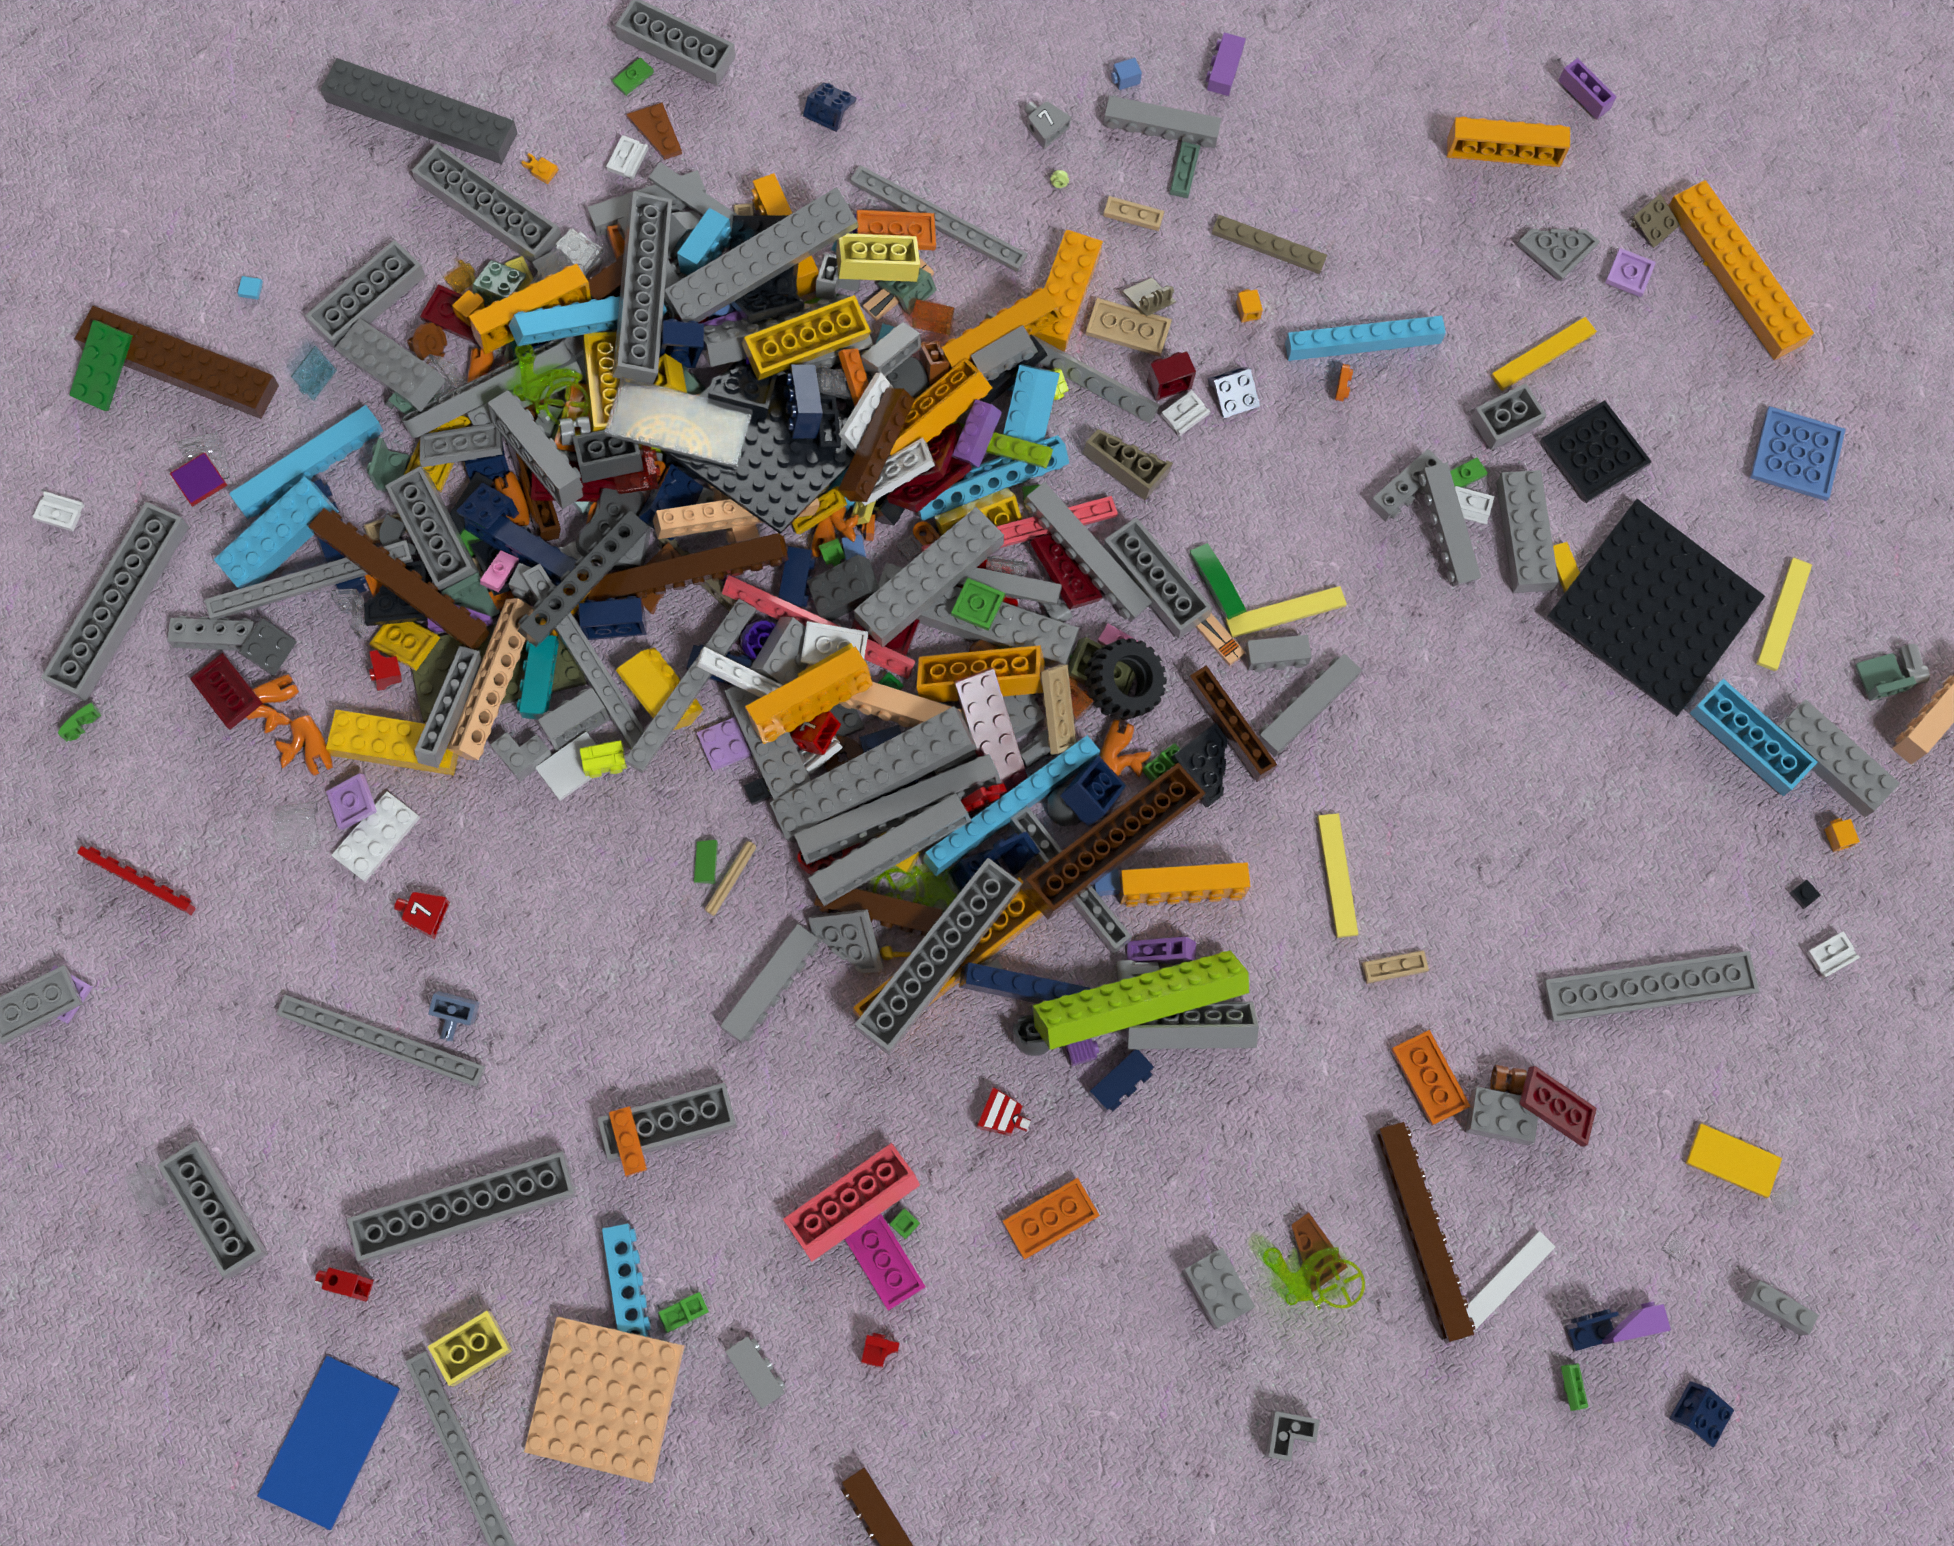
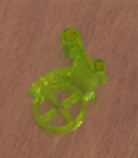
M532 345L516 346L515 354L519 359L521 384L516 385L513 392L520 401H529L535 404L537 414H540V410H545L549 418L554 423L560 425L559 420L550 414L548 405L563 406L564 402L549 398L556 389L566 386L565 399L570 401L571 386L584 394L586 403L571 401L570 406L585 408L579 417H586L589 412L590 401L584 388L578 384L579 380H582L583 375L576 371L562 368L535 374L533 367L536 353ZM528 350L529 353H526V356L523 357L522 354H525V352ZM561 378H574L573 382L561 381L556 384L553 383V381ZM549 385L550 388L545 395L544 405H540L541 395ZM564 406L563 419L568 418V406Z
M917 866L914 867L916 871L913 874L905 872L900 868H893L880 874L874 883L873 893L877 894L878 885L884 877H887L892 889L895 890L896 885L890 874L902 873L909 876L912 881L900 886L899 891L903 892L915 885L916 895L913 900L914 903L920 901L922 905L934 907L938 900L943 899L949 907L957 897V894L946 884L949 879L947 869L941 872L945 873V875L939 877V875L935 876L933 872L922 873ZM918 875L921 876L924 882V897L919 896L920 889L915 879ZM889 892L884 896L893 897L894 893ZM900 894L896 895L898 899L903 900Z
M1338 1247L1323 1249L1312 1254L1304 1261L1297 1272H1291L1288 1269L1282 1253L1277 1248H1268L1263 1253L1262 1259L1264 1264L1275 1272L1289 1291L1285 1295V1302L1288 1305H1295L1297 1302L1312 1301L1318 1310L1322 1309L1320 1304L1323 1302L1334 1308H1348L1355 1305L1363 1296L1365 1279L1362 1271L1353 1262L1338 1259ZM1273 1251V1254H1278L1276 1264H1272V1261L1268 1263L1266 1259L1269 1257L1268 1252ZM1332 1254L1333 1260L1324 1264L1319 1272L1313 1270L1322 1258ZM1338 1262L1349 1264L1358 1272L1344 1279L1343 1283H1349L1359 1277L1361 1279V1290L1354 1301H1351L1345 1287H1341L1342 1294L1347 1302L1346 1305L1333 1304L1323 1296V1294L1337 1288V1284L1322 1290L1320 1289L1321 1274L1328 1266H1330L1337 1281L1340 1280V1276L1334 1266V1263ZM1311 1276L1317 1277L1316 1288L1320 1296L1317 1300L1314 1299L1311 1292ZM1290 1294L1294 1295L1296 1298L1295 1302L1290 1303L1288 1301V1296Z

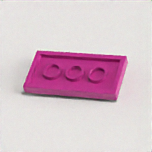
M881 1213L845 1238V1241L888 1311L926 1288Z

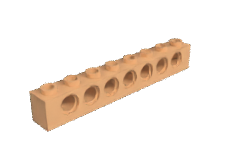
M818 497L798 517L815 515L819 507ZM731 499L657 510L653 519L657 539L764 523Z
M506 599L448 747L449 751L467 760H479L483 754L484 745L491 734L494 719L499 713L498 709L501 701L506 695L508 683L513 677L515 665L520 659L522 647L527 641L518 632L520 626L518 622L525 614L530 616L534 610L532 606L520 599Z

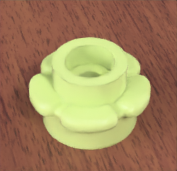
M1062 170L1055 171L1050 177L1051 184L1056 188L1066 187L1067 183H1069L1068 174Z

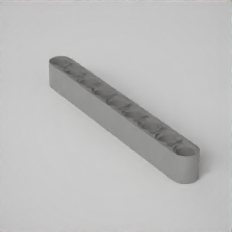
M562 338L552 340L429 402L421 412L416 409L406 414L402 418V422L412 438L419 437L491 401L505 391H510L566 363L572 356Z

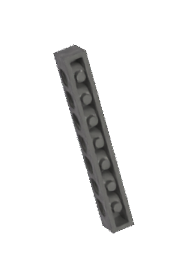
M631 510L626 515L622 513L615 521L617 525L613 529L609 527L602 534L603 539L599 543L594 542L588 549L590 553L585 558L581 556L575 562L576 568L572 572L569 570L565 572L560 578L562 582L558 586L553 585L546 593L548 597L544 601L540 599L533 606L532 609L534 611L530 616L525 614L518 622L520 624L518 632L536 648L647 532L649 526ZM618 531H625L628 537L622 538L619 536ZM611 545L615 551L608 552L604 546ZM591 560H599L601 566H593ZM582 573L586 575L587 580H579L577 574ZM570 588L574 594L568 596L563 592V589ZM555 602L559 605L560 609L552 610L549 604ZM537 617H542V618H544L545 621H546V624H544V625H539V624H537L536 621H535V618H537Z

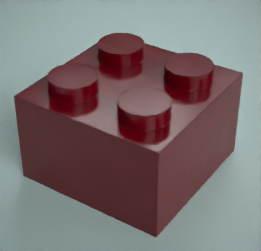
M1176 352L1168 358H1159L1150 364L1147 383L1155 401L1192 389L1196 370L1188 352Z

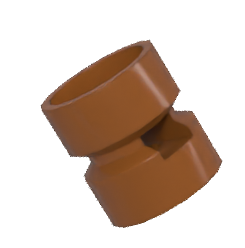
M1494 1065L1490 1089L1500 1092L1508 1091L1510 1094L1521 1096L1527 1071L1519 1068L1509 1070L1507 1066Z

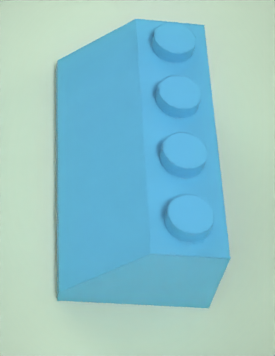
M1024 364L1019 365L1003 435L1033 443H1038L1045 439L1060 373Z

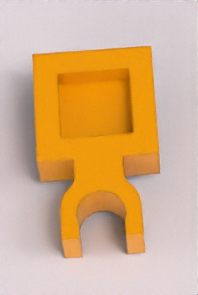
M528 153L527 156L531 162L522 161V166L526 169H532V176L549 184L558 172V166L543 157L537 161L532 154Z

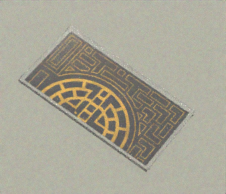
M622 377L604 435L737 468L753 410Z

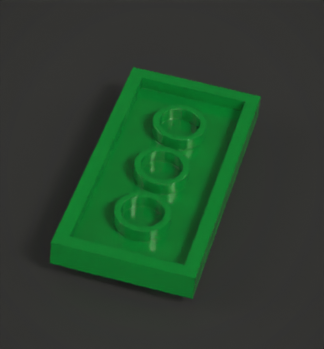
M93 320L69 396L103 411H109L133 336L98 320Z

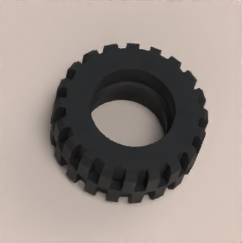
M1132 638L1120 639L1103 646L1089 659L1087 664L1090 667L1085 669V676H1087L1085 687L1089 689L1088 697L1094 700L1093 705L1096 708L1100 707V712L1105 716L1110 714L1112 719L1128 720L1152 711L1154 706L1161 702V696L1166 691L1163 685L1167 684V677H1164V672H1166L1165 666H1161L1160 661L1162 659L1159 655L1156 656L1154 654L1155 650L1151 646L1146 647L1145 642L1141 640L1136 642V639ZM1118 661L1130 666L1136 675L1137 690L1133 697L1123 694L1115 684L1114 669Z

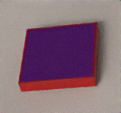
M205 452L170 473L192 507L227 486Z

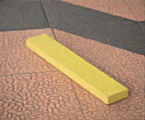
M1794 557L1791 559L1756 663L1757 665L1772 671L1778 670L1812 564Z
M1341 586L1251 610L1229 620L1226 617L1225 622L1230 635L1234 638L1346 607L1347 603Z
M1339 813L1318 815L1336 938L1358 936Z

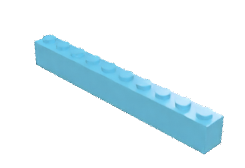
M1088 735L973 817L971 822L955 830L926 851L923 861L935 876L939 875L1010 823V819L1026 806L1028 808L1032 807L1055 788L1061 786L1080 772L1083 767L1099 755L1100 749Z

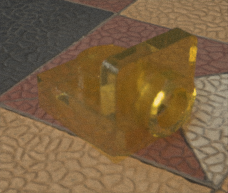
M462 259L458 261L460 267L444 278L445 282L459 294L476 280L474 268L469 263L465 264Z

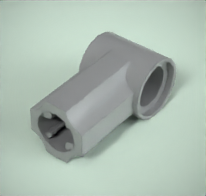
M1060 598L1057 606L1041 603L1048 618L1063 623L1072 619L1071 611L1065 602L1062 603Z
M1914 643L1900 647L1898 650L1903 665L1902 675L1906 678L1914 676L1917 684L1927 683L1930 673L1928 667L1922 663L1918 645Z
M1048 729L1039 733L1032 743L1020 751L1025 767L1029 768L1044 756L1051 755L1048 746Z
M1133 960L1116 962L1117 982L1159 970L1158 962L1135 963Z

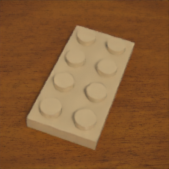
M1097 298L1086 335L1161 357L1172 319L1155 314L1146 317L1138 309Z
M1068 664L1058 665L1041 672L1040 681L1044 692L1043 704L1046 709L1045 723L1048 727V746L1051 754H1059L1076 744Z

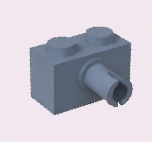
M440 991L434 993L428 1015L445 1020L440 1039L444 1040L447 1038V1041H453L457 1023L469 1026L475 1023L480 1002Z

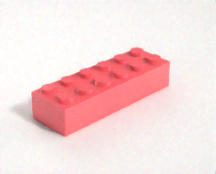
M891 1143L786 1216L783 1220L811 1262H813L919 1187L920 1183L914 1172Z

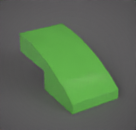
M698 1292L679 1301L677 1304L659 1311L657 1314L667 1334L709 1313L701 1293Z

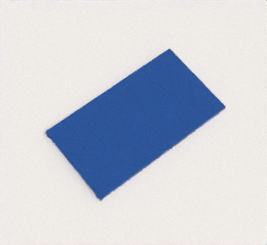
M326 1356L257 1497L314 1522L326 1530H332L400 1389L397 1386L388 1384L342 1363L332 1356Z

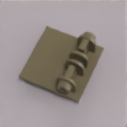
M1661 194L1657 195L1636 213L1631 222V226L1634 229L1641 228L1653 248L1680 226Z
M1152 277L1122 291L1146 317L1176 303V300L1172 297L1174 288L1168 285L1162 288Z

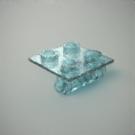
M314 346L291 375V378L299 385V391L304 395L307 394L314 401L337 369Z

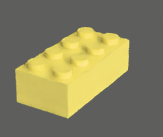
M846 234L837 240L836 257L839 279L917 282L920 268L917 236Z

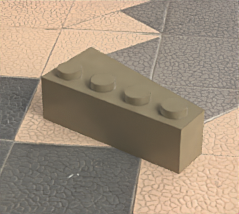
M1097 429L1086 441L1082 453L1143 500H1146L1169 475L1173 465L1168 460L1165 462L1158 459L1155 454H1147L1139 450V447L1133 444L1123 443L1122 439L1100 429Z

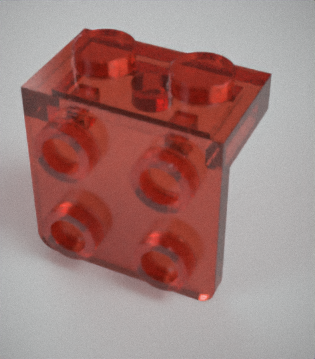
M642 442L643 455H641L643 471L614 476L618 494L658 489L657 478L661 477L659 465L654 463L657 461L656 449H651L650 443Z

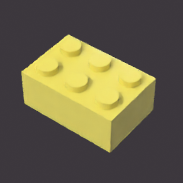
M485 1311L427 1346L448 1386L451 1387L458 1385L513 1351L490 1311Z

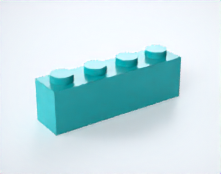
M548 635L537 648L527 641L526 652H529L528 660L525 659L523 664L525 679H521L520 683L522 698L518 699L517 711L520 712L522 718L538 720L542 714L549 711L559 647L557 636Z

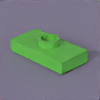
M640 57L613 79L612 82L613 85L627 96L650 77L654 70Z
M1478 457L1450 471L1454 486L1461 488L1474 483L1488 474Z
M1579 1363L1561 1366L1564 1391L1568 1397L1570 1411L1588 1408Z

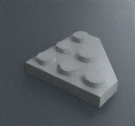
M1531 229L1519 240L1517 245L1561 282L1598 246L1600 241L1586 229H1578L1577 231H1566V229L1539 231V229Z
M867 909L812 915L808 918L812 934L818 938L819 942H824L832 948L831 951L856 966L855 969L860 973L880 972L883 969Z

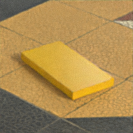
M461 415L425 434L470 427L472 422L470 418ZM420 440L404 475L421 466ZM454 463L422 467L429 473L439 492H442Z
M1701 1123L1698 1126L1685 1164L1767 1199L1770 1196L1782 1158Z

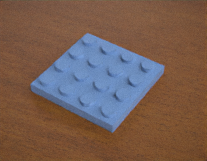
M1769 406L1766 410L1750 478L1827 501L1831 495L1846 429Z

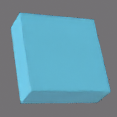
M242 276L237 293L238 296L258 300L263 284L262 279Z

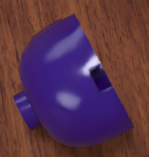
M754 621L744 628L740 640L743 652L749 658L755 660L776 625L768 621Z

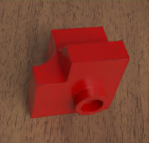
M378 650L369 652L372 666L369 669L370 679L375 681L377 691L385 690L386 687L392 684L402 682L397 656L383 657L379 654Z
M872 1333V1336L867 1335L861 1363L883 1368L886 1357L891 1353H898L900 1343L885 1339L886 1335Z

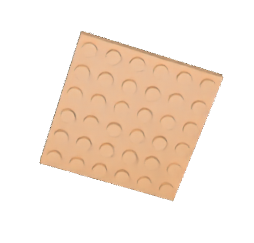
M557 1317L524 1452L653 1483L685 1345Z

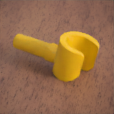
M891 946L882 947L880 950L884 960H890L894 957H909L911 952H893Z

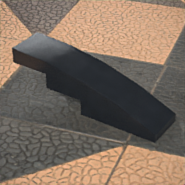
M818 381L823 412L818 431L820 448H841L839 413L836 408L833 382Z

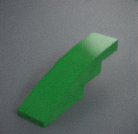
M1206 543L1190 550V556L1198 566L1201 577L1208 585L1209 593L1229 620L1245 613L1246 608L1237 590L1209 544Z

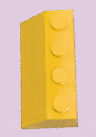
M1008 487L934 517L940 536L945 534L975 507L995 526L1022 520L1016 497Z
M655 647L639 652L616 669V672L653 719L681 681ZM696 698L674 730L691 725L704 710Z

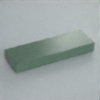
M1187 142L1181 143L1170 195L1183 198L1189 197L1200 145Z

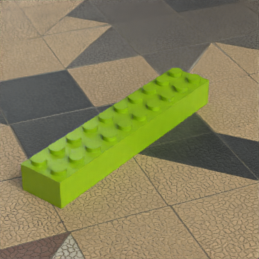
M1231 950L1223 951L1219 954L1202 957L1190 962H1183L1176 966L1144 973L1140 976L1123 979L1115 983L1104 984L1090 990H1083L1079 993L1065 995L1054 1000L1043 1001L1033 1005L1034 1025L1051 1050L1248 994L1249 972Z

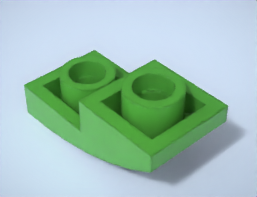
M91 702L78 710L59 729V736L66 742L78 739L81 734L85 733L82 725L93 723L96 718L101 716L99 709Z
M1174 743L1161 752L1156 759L1144 766L1142 772L1151 782L1155 781L1175 766L1171 756L1180 748Z

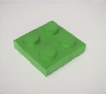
M967 578L951 612V616L989 631L1005 598V593Z

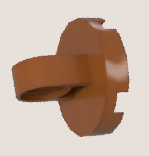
M424 323L419 325L413 337L409 338L407 343L410 351L415 352L420 360L425 363H436L445 355L443 350L444 346H447V339L440 326H436L434 323Z

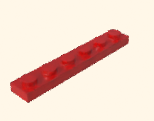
M81 846L77 851V854L82 858L191 916L196 909L190 904L192 900L181 894L179 897L173 895L174 891L165 885H162L161 888L154 885L156 881L146 875L143 878L137 876V871L127 865L125 868L118 866L119 861L110 856L106 859L100 856L102 852L91 846L89 849Z

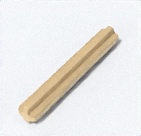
M745 842L705 908L708 914L716 915L756 849V845L752 842Z

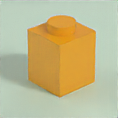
M1246 289L1238 293L1236 305L1241 323L1260 319L1263 308L1258 290Z
M468 290L452 307L455 315L470 327L469 316L476 310L484 309L485 301L479 294H473Z
M1842 818L1830 821L1831 825L1824 829L1833 852L1853 847L1860 842L1851 819L1844 821Z

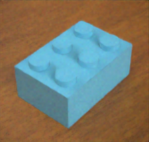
M711 208L706 211L677 252L681 273L688 276L722 256V251L725 247L728 248L730 246L732 238L729 218Z

